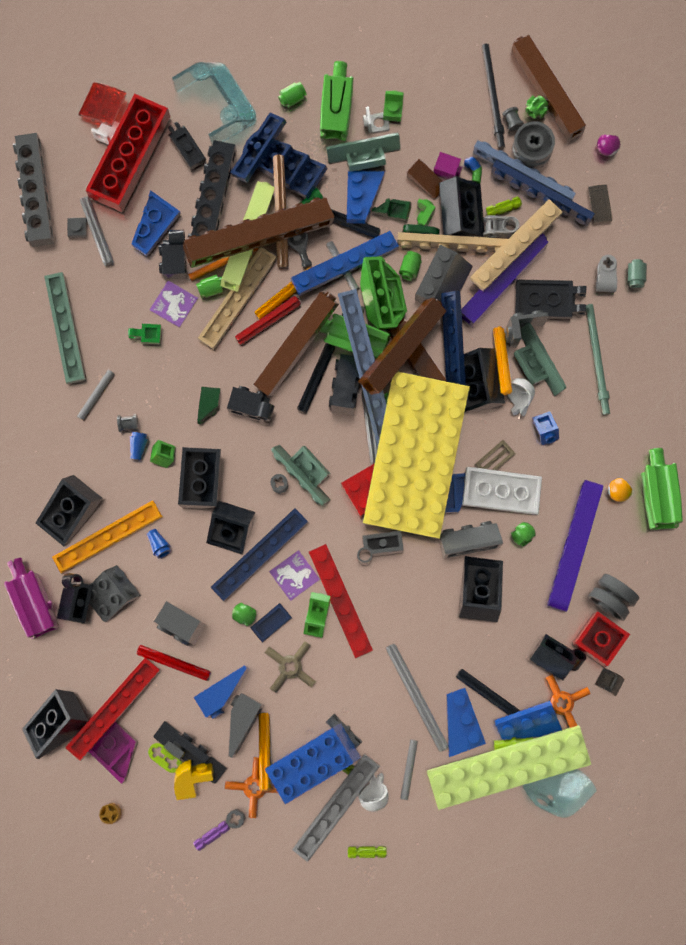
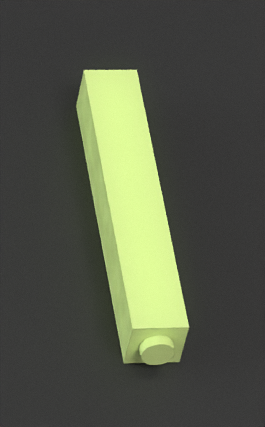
M257 181L243 220H253L262 214H267L274 195V187L271 184ZM254 249L229 257L220 286L236 292L239 291Z

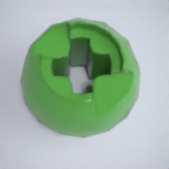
M522 522L515 528V531L511 532L514 543L522 547L530 543L531 539L536 536L534 527L526 522Z
M242 602L237 604L232 611V619L246 626L251 625L257 616L254 608Z

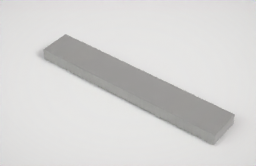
M364 754L292 850L308 862L380 765Z

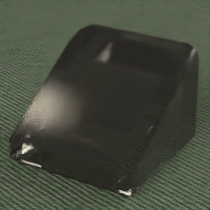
M603 668L595 685L616 696L625 679L621 675Z

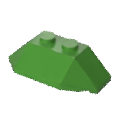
M382 256L364 257L360 286L367 319L377 329L396 328L407 312L400 276L385 262Z

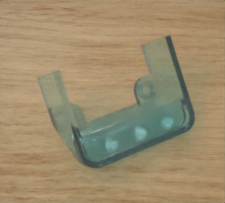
M198 62L173 76L172 80L175 90L179 92L196 81H204L211 77L228 104L220 112V119L224 125L208 134L212 146L213 140L224 142L256 122L257 117L254 108L225 64L221 62Z

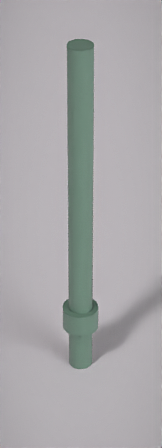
M593 304L586 305L599 388L597 393L598 400L601 401L603 415H609L608 400L610 396L609 391L606 389Z

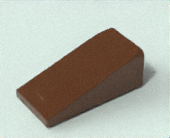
M418 159L407 171V177L433 199H436L440 194L439 183L443 181L424 162Z

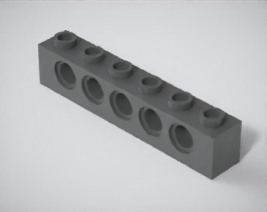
M37 133L15 136L16 143H13V149L18 157V160H15L17 172H20V178H17L19 189H22L20 202L25 210V213H22L24 224L27 225V230L24 231L25 239L27 242L29 241L32 247L55 244L41 139ZM27 153H32L30 157L24 158ZM30 170H34L32 175H27ZM31 188H37L35 192L29 193ZM34 205H39L37 210H31ZM41 222L40 227L34 228L36 223Z

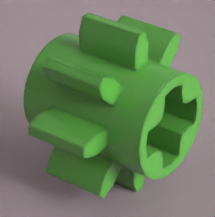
M532 95L526 101L527 108L525 110L533 119L537 116L542 119L547 114L548 109L546 107L548 102L542 96L535 98Z

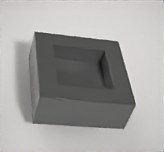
M67 218L68 238H87L86 218Z
M168 741L164 746V749L179 761L185 755L182 751L184 747L176 741L173 743Z

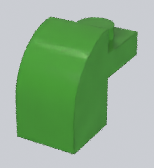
M311 592L303 634L323 637L331 596Z

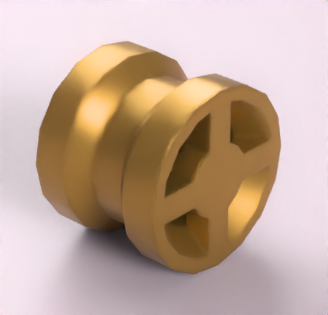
M106 804L100 809L99 817L103 823L113 824L120 819L121 809L116 804Z

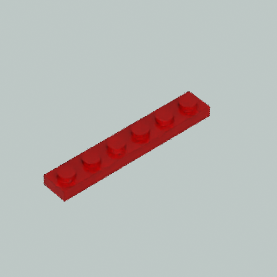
M325 544L309 551L328 596H331L330 602L355 659L372 652L371 644L327 545Z
M144 658L65 749L81 762L156 677L160 669L147 658Z

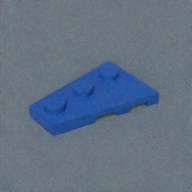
M348 171L347 223H366L380 184L384 179L385 171Z
M151 190L141 221L131 243L134 248L145 256L150 254L181 214L178 209Z
M466 688L446 694L449 757L486 744Z
M551 701L495 720L502 740L511 739V737L516 739L541 737L563 730Z

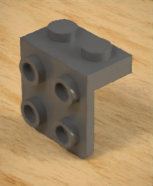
M538 310L528 315H524V313L513 314L506 326L507 331L505 332L506 343H509V348H516L521 340L520 329L526 324L531 323L533 327L545 325L549 317L548 312L543 313L542 310Z
M116 565L104 570L90 584L93 587L89 604L102 621L107 622L125 604L136 600L140 594L124 575V572Z

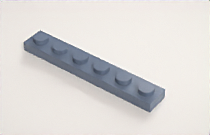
M477 140L473 153L492 164L498 160L573 201L576 193L570 187L558 184L554 178L545 177L537 169L529 168L522 161L508 157L504 151H497L489 143Z

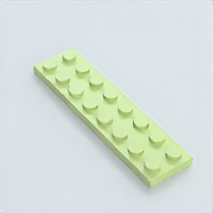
M578 725L429 769L427 774L438 810L592 764L581 728Z

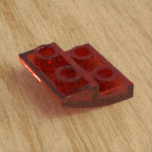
M93 82L78 115L95 123L98 121L112 127L127 94L117 88Z

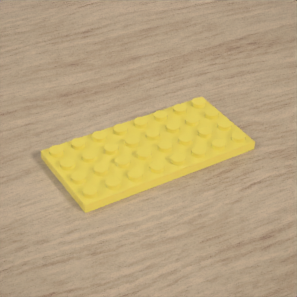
M397 372L391 379L363 519L364 524L440 539L470 386Z

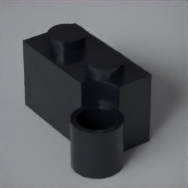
M169 230V240H163V244H159V255L162 256V262H159V273L163 275L165 280L187 279V257L183 249L185 231Z
M244 386L233 387L227 405L228 412L261 422L271 421L275 406L270 404L271 399L267 398L265 393L257 391V393L250 392V389Z
M67 573L62 577V585L65 588L62 590L56 619L85 624L93 585L84 584L83 578L79 574Z
M545 634L535 648L530 660L564 681L571 670L577 671L586 660V654L580 649L571 650Z

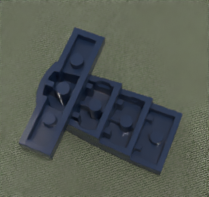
M270 112L258 131L253 133L246 141L243 154L230 173L232 176L248 183L255 170L258 169L274 180L273 156L283 155L285 187L309 199L328 168L325 164L311 159L308 154L293 149L290 144L276 140L287 122L284 118Z

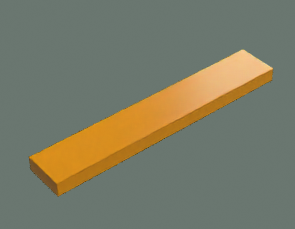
M154 500L52 556L60 573L63 574L158 521L163 516Z

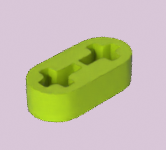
M152 744L148 750L149 757L166 771L175 773L177 768L173 767L170 769V763L166 759L174 760L177 758L166 751L163 744ZM161 747L162 749L160 752L164 754L165 757L162 758L159 755L155 757V752L153 751V749ZM177 759L176 764L179 767L183 763L182 759L180 761Z

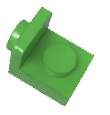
M395 90L385 91L383 120L401 122L403 92Z
M419 198L417 208L423 211L417 217L418 225L428 226L435 214V206L431 201Z

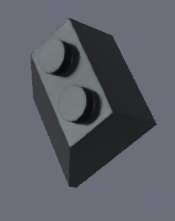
M218 501L217 507H215L211 516L206 543L243 554L253 525L255 512Z

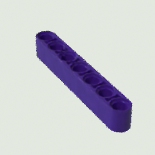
M584 480L548 600L547 606L565 612L568 610L602 494L603 485L588 480Z

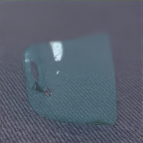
M579 769L523 785L525 792L535 805L561 818L569 817L576 813L597 791L593 782ZM552 795L553 800L549 799L547 796ZM537 799L544 800L548 806L541 805Z

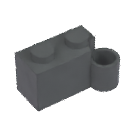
M401 531L363 535V548L358 550L357 558L360 563L368 564L371 562L372 556L403 553ZM362 551L370 553L371 556L368 560L360 559L359 555Z

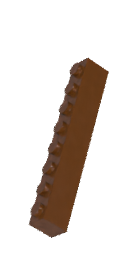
M315 198L309 203H298L292 208H282L270 215L262 214L253 220L245 219L237 225L232 226L229 224L217 231L209 230L204 235L190 236L184 240L183 249L190 267L194 268L330 226L333 223L334 215L327 198Z

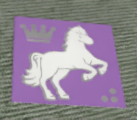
M167 281L150 311L180 328L198 297Z
M299 550L269 571L290 601L320 580Z

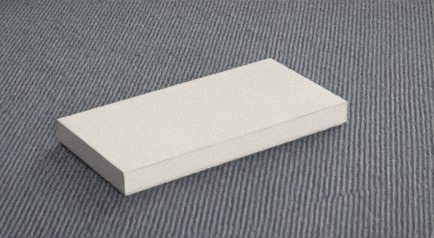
M466 467L462 505L539 515L542 477Z

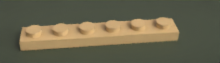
M549 199L470 277V280L484 292L562 215V211Z
M398 232L397 243L403 248L420 246L421 249H430L431 247L439 248L442 245L446 248H453L462 252L470 249L476 250L479 253H485L487 251L496 252L508 239Z
M260 247L246 269L239 291L231 290L199 335L198 340L212 349L216 348L276 261L277 257Z

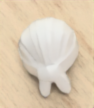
M515 378L511 381L512 393L508 394V398L515 405L511 411L513 415H517L520 412L522 416H525L529 404L534 398L535 388L526 379Z
M382 772L377 776V779L373 775L369 780L370 784L365 786L359 794L360 804L367 811H379L388 803L389 794L386 786L383 784L384 774Z

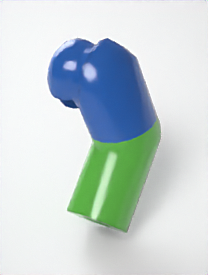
M466 158L464 166L473 171L472 181L481 183L482 166L476 158Z

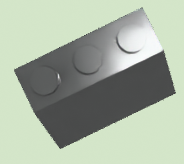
M440 245L415 294V300L423 303L424 300L435 298L442 303L441 293L461 292L473 266L457 252Z
M491 521L482 522L478 527H473V525L462 526V530L454 531L453 528L442 530L439 539L443 559L497 549L503 544L497 523L492 524Z

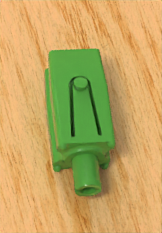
M344 61L334 62L333 76L324 75L320 115L321 139L347 141L354 78L352 76L346 77L347 63Z
M334 313L332 320H327L319 332L326 334L325 343L353 352L344 316ZM366 324L374 359H377L387 347L391 335Z
M653 448L649 450L651 466L646 465L645 472L641 473L650 530L678 528L679 523L683 522L677 464H665L663 448Z

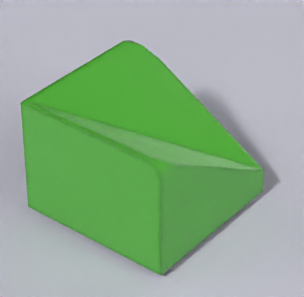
M157 440L152 447L150 462L168 468L174 460L175 446Z

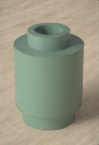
M634 259L631 263H628L627 282L631 288H643L647 282V264L641 259Z

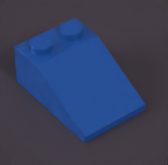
M242 666L194 697L206 718L216 719L224 714L223 709L227 708L249 672L247 666Z

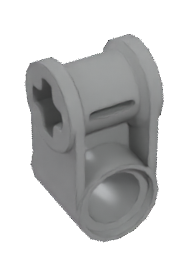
M485 216V232L483 236L485 238H510L519 229V221L513 216ZM511 224L515 226V229L508 230L506 226Z
M604 255L597 266L596 291L616 292L617 261L612 255ZM605 262H608L609 268H606Z

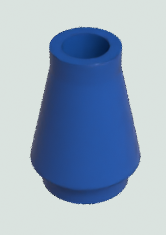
M132 432V435L129 436L130 458L141 460L148 442L147 434Z
M157 529L150 530L146 534L153 555L157 556L158 559L167 556L171 552L170 544L159 534Z

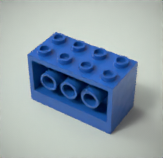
M340 723L265 768V771L284 804H287L355 763L361 756Z

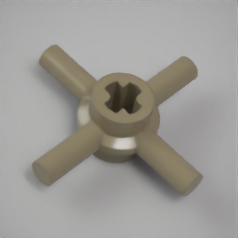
M304 641L294 656L288 655L283 657L271 647H268L265 651L268 656L279 663L280 675L270 687L273 692L276 693L286 679L298 677L311 688L316 683L314 679L302 671L300 660L311 646L306 641ZM294 662L295 670L287 672L285 665Z

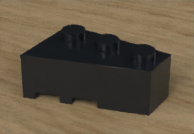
M341 354L340 359H336L335 363L337 376L336 378L333 377L332 389H334L333 396H330L328 407H331L332 413L354 416L360 385L358 381L360 378L354 356Z

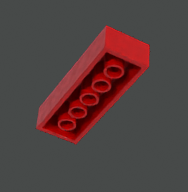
M134 93L85 190L89 198L123 213L171 117L167 107Z

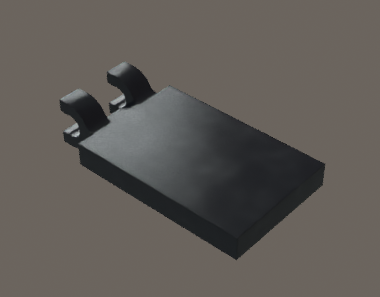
M516 279L515 313L528 315L534 311L542 310L543 313L548 312V319H572V314L585 315L586 304H575V296L586 297V286H573V281Z

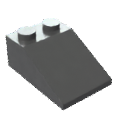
M243 693L240 696L236 695L231 702L233 708L231 710L228 754L231 758L236 757L264 707L263 704Z

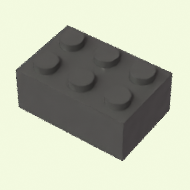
M167 601L154 620L158 624L157 629L170 636L175 634L174 639L187 646L190 643L195 645L206 627V624Z

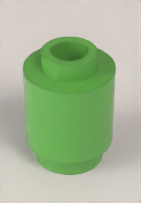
M294 82L279 91L280 96L278 98L283 106L286 105L289 108L304 99L307 93L300 82Z
M408 251L404 255L399 274L403 279L411 281L417 278L422 263L421 255L413 251Z
M216 274L200 280V283L196 285L201 298L205 296L208 298L222 293V288H224L220 286L222 277H217Z

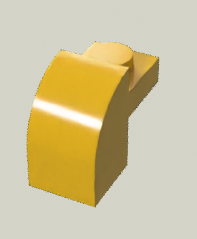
M187 760L179 765L175 772L174 780L176 800L195 798L197 791L196 783L213 781L212 763H201L197 766H192V761Z

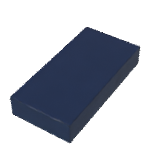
M279 603L250 628L263 643L290 621L292 617Z

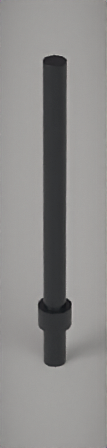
M486 43L482 45L494 120L493 131L497 139L498 149L505 148L503 135L505 130L504 125L501 123L489 44Z

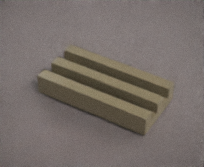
M502 440L476 462L474 466L476 468L488 469L508 451L510 454L492 469L497 471L516 453ZM500 447H505L504 450H502L484 467L481 466V464L485 460H487L492 454H494Z

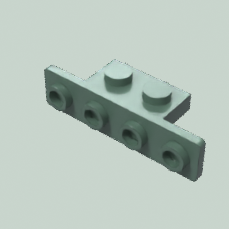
M393 133L326 147L328 162L334 163L347 160L350 172L386 165L384 152L399 150L401 148L399 133Z
M528 323L520 329L521 338L526 347L516 350L513 354L532 385L546 380L553 395L556 396L566 389V385L531 323Z
M281 445L271 449L275 459L287 467L288 473L299 480L300 486L311 493L316 503L323 506L331 500L319 487L331 473L306 446H302L293 457Z

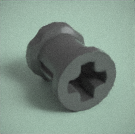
M511 107L502 113L509 124V131H516L524 124L518 115V107Z
M137 414L126 417L117 415L118 431L139 430Z
M276 474L271 478L270 484L274 492L278 494L286 492L288 481L284 475ZM280 480H282L284 486H279L277 488L275 482H280Z
M235 809L226 816L227 825L231 828L236 829L244 824L245 814L243 811ZM233 814H235L236 816L239 815L241 817V819L238 820L239 824H237L236 822L232 823L231 819L233 818Z

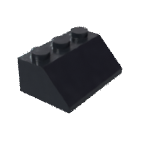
M457 176L439 183L444 235L484 237L481 184Z
M477 348L465 353L466 386L470 387L464 413L491 409L505 404L504 395L500 391L495 349Z
M182 447L178 505L181 508L203 509L217 507L221 449Z

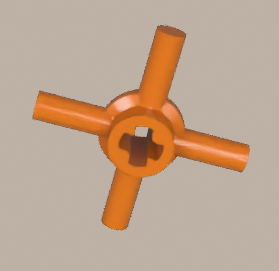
M553 674L546 677L554 694L551 698V703L555 712L559 715H564L570 728L578 726L571 711L574 708L575 701L591 694L588 687L570 695L568 692L560 690ZM561 697L563 700H568L567 707L564 709L561 706H557L558 699Z
M253 757L252 776L248 777L244 783L225 782V789L242 790L250 798L248 818L257 817L258 799L263 797L266 792L278 793L274 785H271L269 791L257 790V793H253V789H250V785H253V782H257V786H260L259 757Z

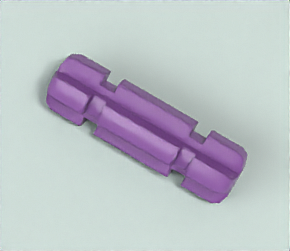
M225 821L221 822L217 828L214 827L204 834L202 838L194 841L195 848L198 851L206 847V844L209 845L219 838L222 833L224 834L229 831L230 827Z

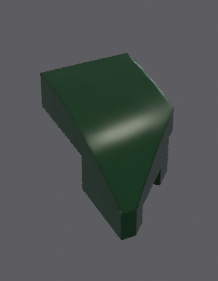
M387 198L383 204L377 208H372V213L407 222L412 204L409 201L390 200V198Z
M201 388L197 424H202L204 419L216 414V409L219 407L221 388Z

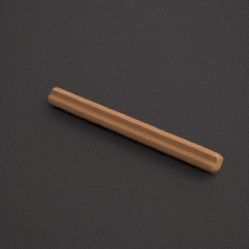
M283 155L273 156L275 212L282 208L286 209ZM287 239L277 242V266L281 268L288 267Z

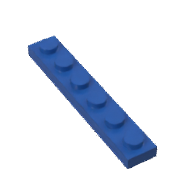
M388 231L291 277V281L300 296L361 267L364 257L385 256L397 250L399 245L391 231Z

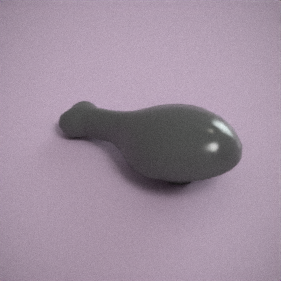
M304 233L288 238V244L301 257V266L303 268L312 266V262L308 259L306 252L308 234Z

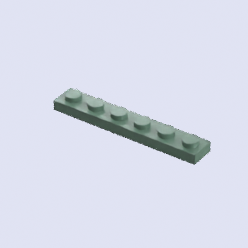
M59 272L46 275L44 278L65 381L67 385L85 381L64 273Z

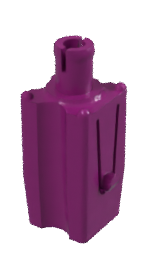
M21 557L13 559L14 562L12 560L7 562L13 579L10 582L5 581L4 585L27 638L35 639L58 629L52 609L53 602L52 600L49 601L39 574L32 570L27 573Z

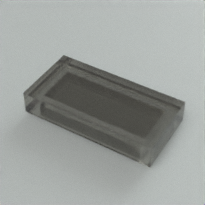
M607 184L589 186L591 211L595 213L593 224L612 222L613 218Z

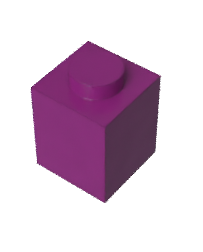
M440 152L433 172L438 177L446 180L455 176L460 177L463 166H460L461 159Z

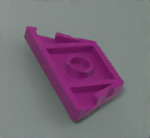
M115 722L89 753L123 784L137 741Z

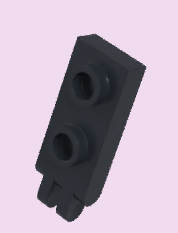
M176 121L174 125L177 130H174L171 125L168 126L171 132L168 135L190 170L207 161L184 125L181 127Z

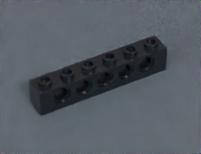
M213 140V145L209 146V161L204 165L203 174H205L204 181L201 180L199 191L201 195L200 198L196 199L195 209H197L196 216L193 215L191 226L193 229L192 233L188 234V237L193 235L200 236L198 233L202 229L208 231L219 230L231 178L230 172L233 169L237 153L235 144ZM218 160L224 161L221 165H216L215 162ZM214 177L220 178L218 182H211ZM211 194L216 196L213 200L207 199ZM205 212L212 213L210 217H203Z

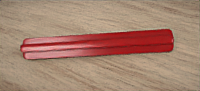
M296 296L292 297L235 336L237 342L240 345L244 344L301 305L300 300Z
M140 645L137 649L136 654L205 681H208L211 672L204 668Z

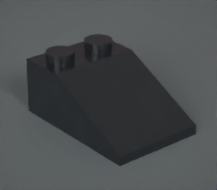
M75 475L65 477L60 481L35 524L64 547L93 514L102 497Z
M465 556L459 618L498 622L502 611L503 561Z
M55 689L22 730L35 758L40 759L77 735L88 720L74 692Z

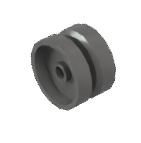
M541 122L523 124L517 130L512 145L514 160L522 161L529 168L539 169L549 162L555 146V136L552 130Z
M603 574L598 581L601 588H593L588 597L603 611L618 620L624 621L630 613L627 606L634 607L640 597L620 580L609 574Z

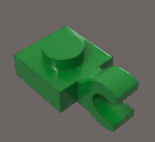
M142 324V329L128 328L129 339L141 338V344L160 345L161 324Z

